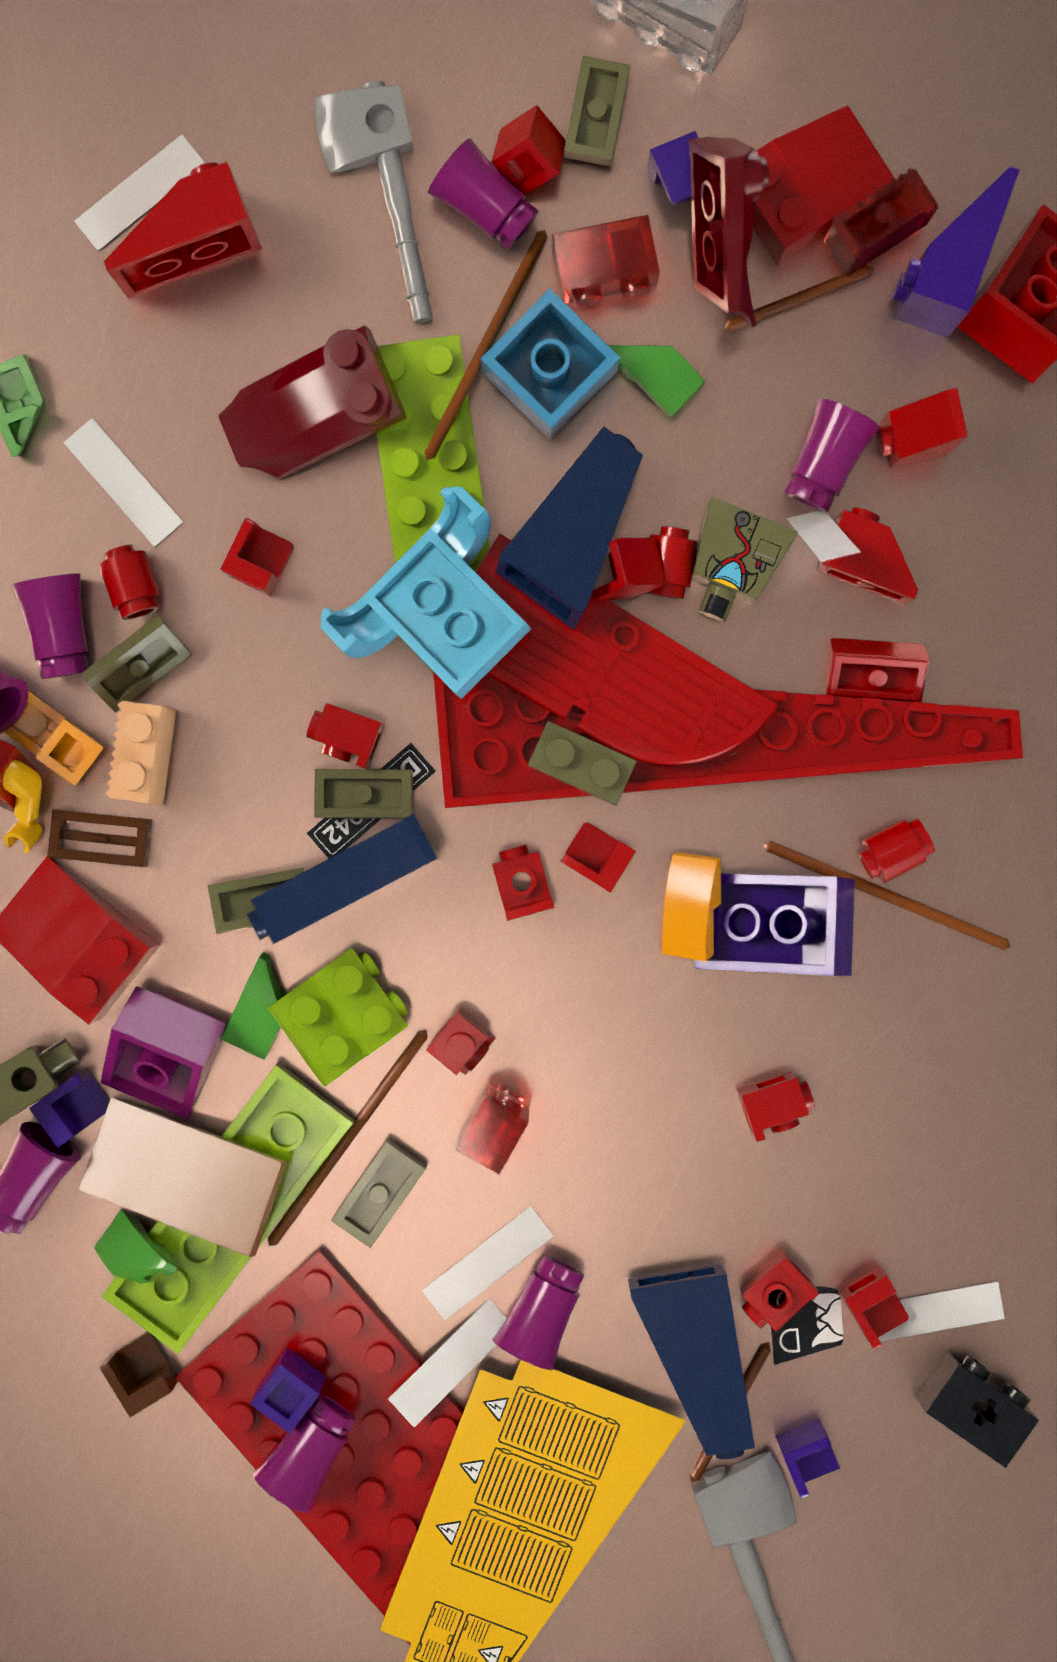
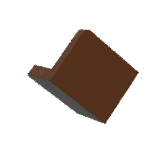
M148 1331L111 1353L100 1366L101 1372L129 1417L134 1416L170 1394L178 1383L175 1379L177 1375L175 1368L156 1337Z

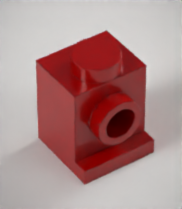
M326 703L323 712L315 710L309 723L306 737L324 744L321 753L348 763L351 755L354 754L359 756L356 766L369 769L385 725L376 720Z
M526 844L499 852L501 861L493 863L492 867L507 921L553 909L554 905L539 851L529 853ZM525 872L530 876L531 885L528 889L520 891L513 886L512 878L516 873Z
M459 1007L432 1039L426 1051L455 1075L460 1071L466 1075L469 1070L472 1071L482 1060L496 1037Z
M791 1071L736 1089L750 1133L756 1142L766 1139L763 1130L771 1128L772 1133H779L795 1128L800 1124L798 1118L808 1116V1111L815 1109L814 1099L807 1081L799 1083L798 1078Z
M782 1249L740 1288L742 1296L747 1300L741 1306L747 1316L760 1329L768 1323L776 1332L809 1300H814L819 1295L815 1284ZM776 1289L786 1293L785 1300L779 1305H773L768 1301V1295Z

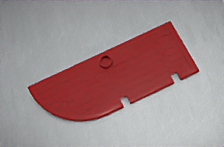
M500 533L475 572L531 628L488 674L565 720L573 705L586 712L577 728L620 754L635 760L661 765H683L706 761L723 755L750 739L766 724L779 706L609 600L594 601L593 594H591L579 624L572 630L495 573L500 554L511 541Z

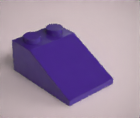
M1010 166L929 244L919 260L911 258L905 273H901L891 300L899 303L893 319L948 337L967 316L972 307L1020 171L1019 169Z
M721 873V904L713 910L714 955L706 962L695 960V969L852 976L855 879L828 876Z

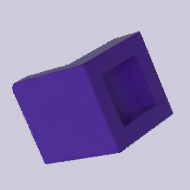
M696 131L650 149L647 167L654 184L662 182L672 205H678L691 199L689 139L698 138Z
M86 1068L29 1109L58 1148L103 1116L108 1108L110 1098L90 1070Z
M287 1347L258 1385L250 1404L290 1434L320 1395L325 1376Z
M819 1418L775 1436L801 1499L809 1496L805 1485L806 1482L840 1469L829 1437Z

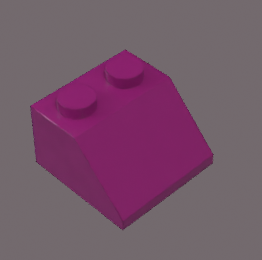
M136 986L111 1028L100 1083L189 1120L218 1053L226 1023L213 1018L206 1012L196 1011L176 1003L163 994L150 992Z

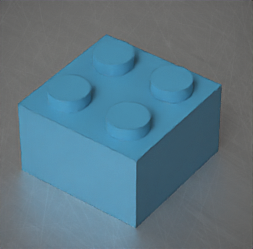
M549 288L481 358L482 373L551 440L618 372L620 357Z

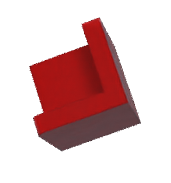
M536 105L500 129L491 162L510 183L526 195L559 174L566 141L540 107Z
M246 517L220 570L227 576L271 597L294 550V545L259 527L255 521Z
M616 538L610 541L611 552L607 554L614 581L594 589L592 594L594 601L628 600L666 585L655 538Z
M585 822L560 862L611 893L636 851L592 824Z
M880 1267L839 1290L873 1350L883 1346L879 1340L880 1336L909 1319L906 1310L896 1295L895 1288Z

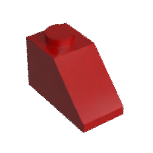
M958 388L948 389L889 411L880 421L881 427L876 432L880 455L888 457L890 468L947 456L968 437Z
M854 507L850 512L844 509L836 517L835 523L860 552L819 562L816 571L905 605L913 601L918 593V588L891 528L879 523L880 516L869 510Z

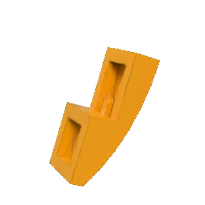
M28 689V701L23 713L4 732L36 755L35 758L74 786L79 783L105 748L30 689Z
M676 852L672 855L664 901L662 954L704 962L714 955L713 910L721 904V858Z

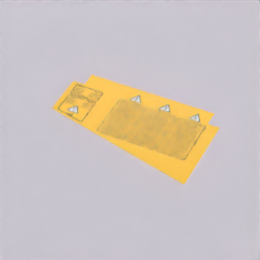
M522 1360L519 1362L513 1380L480 1370L380 1627L382 1632L411 1643L404 1662H519L686 1423L685 1419L554 1369L552 1371L545 1370Z

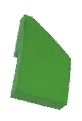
M608 345L620 357L618 369L628 380L635 381L667 416H673L705 382L673 346Z
M26 354L0 363V431L12 457L22 454L45 402Z
M262 952L253 968L221 1039L263 1060L270 1053L281 1028L267 1008L287 994L285 988L280 989L272 972L271 965L273 962L270 955Z
M122 1208L94 1246L100 1259L112 1275L122 1279L127 1277L141 1284L150 1282L152 1274L162 1272L170 1275L178 1268L166 1246L151 1240L137 1215Z

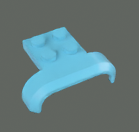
M459 486L444 487L440 494L444 499V507L438 520L363 597L344 610L333 611L329 607L322 610L321 629L346 655L352 658L371 655L388 645L399 635L439 678L462 699L531 628L468 566L487 540L491 528V518L488 512L465 489Z

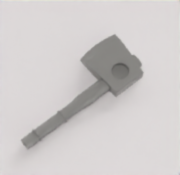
M373 81L362 85L359 89L339 91L314 98L318 140L330 173L348 171L374 163L378 164L386 206L393 223L397 241L395 247L399 251L408 293L406 299L410 302L413 321L415 324L431 321L433 318L428 299L430 293L426 290L417 248L419 241L416 240L414 234L410 199L400 156L414 150L401 86H385L384 81Z
M771 1451L743 1460L728 1468L721 1466L711 1469L703 1474L704 1480L692 1485L713 1547L729 1545L742 1584L759 1620V1629L763 1631L773 1661L794 1662L780 1625L781 1619L777 1617L770 1597L767 1580L752 1539L786 1529L797 1523L794 1503L788 1484L780 1466Z

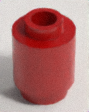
M661 526L660 535L650 534L649 538H655L666 585L646 594L684 599L685 588L691 587L698 543L695 540L688 539L689 530Z
M132 544L119 546L105 553L106 560L99 564V568L113 609L119 610L122 620L139 618L159 609L157 598L160 596L146 552L144 550L135 551Z
M918 818L910 822L903 819L862 841L864 851L858 853V856L871 879L879 876L884 883H887L926 863V857L935 852V847L926 828Z

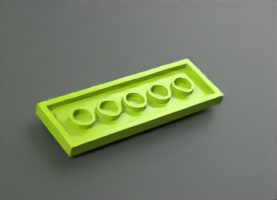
M459 334L378 346L407 415L406 419L376 433L395 563L440 517L444 507V499L440 493L444 487L461 486L484 508L468 394L436 457L427 460L424 454L465 373ZM489 536L480 552L468 565L474 572H476L490 549Z
M279 1063L274 1066L222 1135L223 1138L288 1162L259 1247L354 1122V1119ZM157 1221L148 1233V1236L151 1240L166 1246L178 1266L176 1271L170 1275L162 1272L152 1274L150 1282L144 1284L127 1277L122 1279L116 1276L101 1297L179 1354L251 1257Z

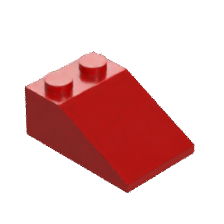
M848 105L775 138L756 150L759 157H764L767 161L769 184L766 189H763L759 200L754 201L753 229L775 264L779 266L899 188L900 185Z
M208 162L195 167L189 176L181 178L103 262L107 272L129 299L262 249L242 193L228 163L224 162L218 165L216 162Z
M1044 204L1037 210L976 294L970 312L957 326L1032 384L1057 360V214Z
M47 856L0 914V944L50 995L88 1025L101 1020L161 946L158 941L54 858Z

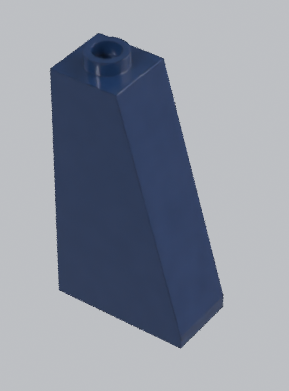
M603 427L502 551L495 573L574 630L588 605L607 554L609 542L614 535L643 454L636 450L634 444L628 438L621 434H614L606 427Z
M413 814L253 898L250 902L254 910L247 913V917L260 940L268 936L272 944H275L436 860L437 857Z
M722 1264L628 1279L631 1299L706 1455H716L718 1459H734L742 1456L744 1450L754 1449V1438L727 1274Z

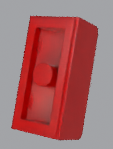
M831 638L828 651L826 695L922 702L930 661L926 646L918 643Z

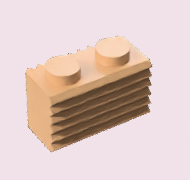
M121 701L117 704L121 709L116 714L119 721L114 724L118 728V731L113 734L117 740L112 743L116 750L110 753L114 758L109 763L113 769L108 772L112 779L107 782L110 789L105 793L109 798L164 805L176 710L165 706Z

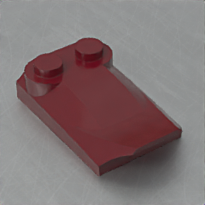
M703 137L689 139L694 289L727 313L733 312L754 327L757 324L750 295L747 260L753 233L754 201L759 200L763 189H766L769 184L767 161L764 157H759L758 152L753 147L734 138Z
M364 325L356 330L344 329L337 331L329 337L324 346L241 389L234 400L219 414L218 418L240 467L254 468L282 479L406 419L407 415L373 334Z

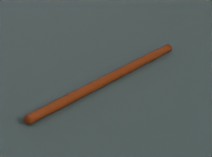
M545 230L537 231L424 452L427 460L436 457L481 369V358L493 346L548 238Z
M773 841L764 844L768 853H772L824 876L855 879V889L999 949L1005 950L1011 947L1008 939Z
M426 1030L417 1032L405 1051L400 1055L357 1114L353 1124L290 1206L284 1217L267 1238L269 1246L278 1245L292 1223H294L407 1068L413 1057L428 1039Z

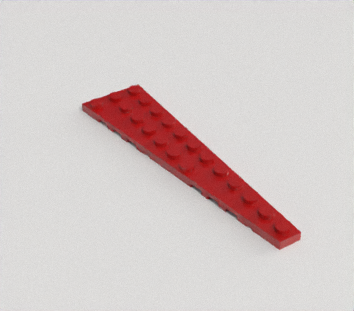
M433 671L445 808L593 796L528 766L547 721L603 745L577 728L586 712L573 705L567 717L563 720L488 673L461 699ZM754 689L779 706L766 724L750 739L723 755L692 764L661 765L636 760L637 762L623 793L1023 758L1020 714L1019 710L940 705L925 702H903L875 698H852Z

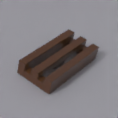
M52 809L47 857L147 867L148 857H146V853L150 843L148 834L149 829H151L152 819ZM63 820L137 828V837L62 829ZM61 839L136 847L135 856L60 848Z

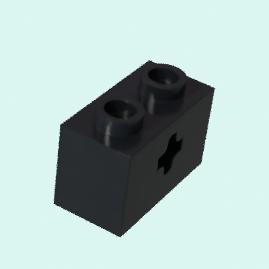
M948 1351L916 1399L928 1415L1006 1468L1039 1421L1027 1406L1031 1399L1008 1382L1001 1388L989 1380L988 1377L991 1371L973 1357L966 1355L961 1360ZM976 1400L982 1404L987 1402L984 1409L977 1406L972 1408V1405Z

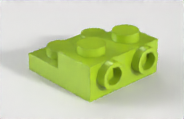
M353 948L347 950L267 1008L323 1087L332 1083L366 1056L371 1055L408 1027L403 1019L408 1014V1011L402 1000L393 991H389L387 994L384 993L374 979L379 976V970L374 961L365 952L357 955Z

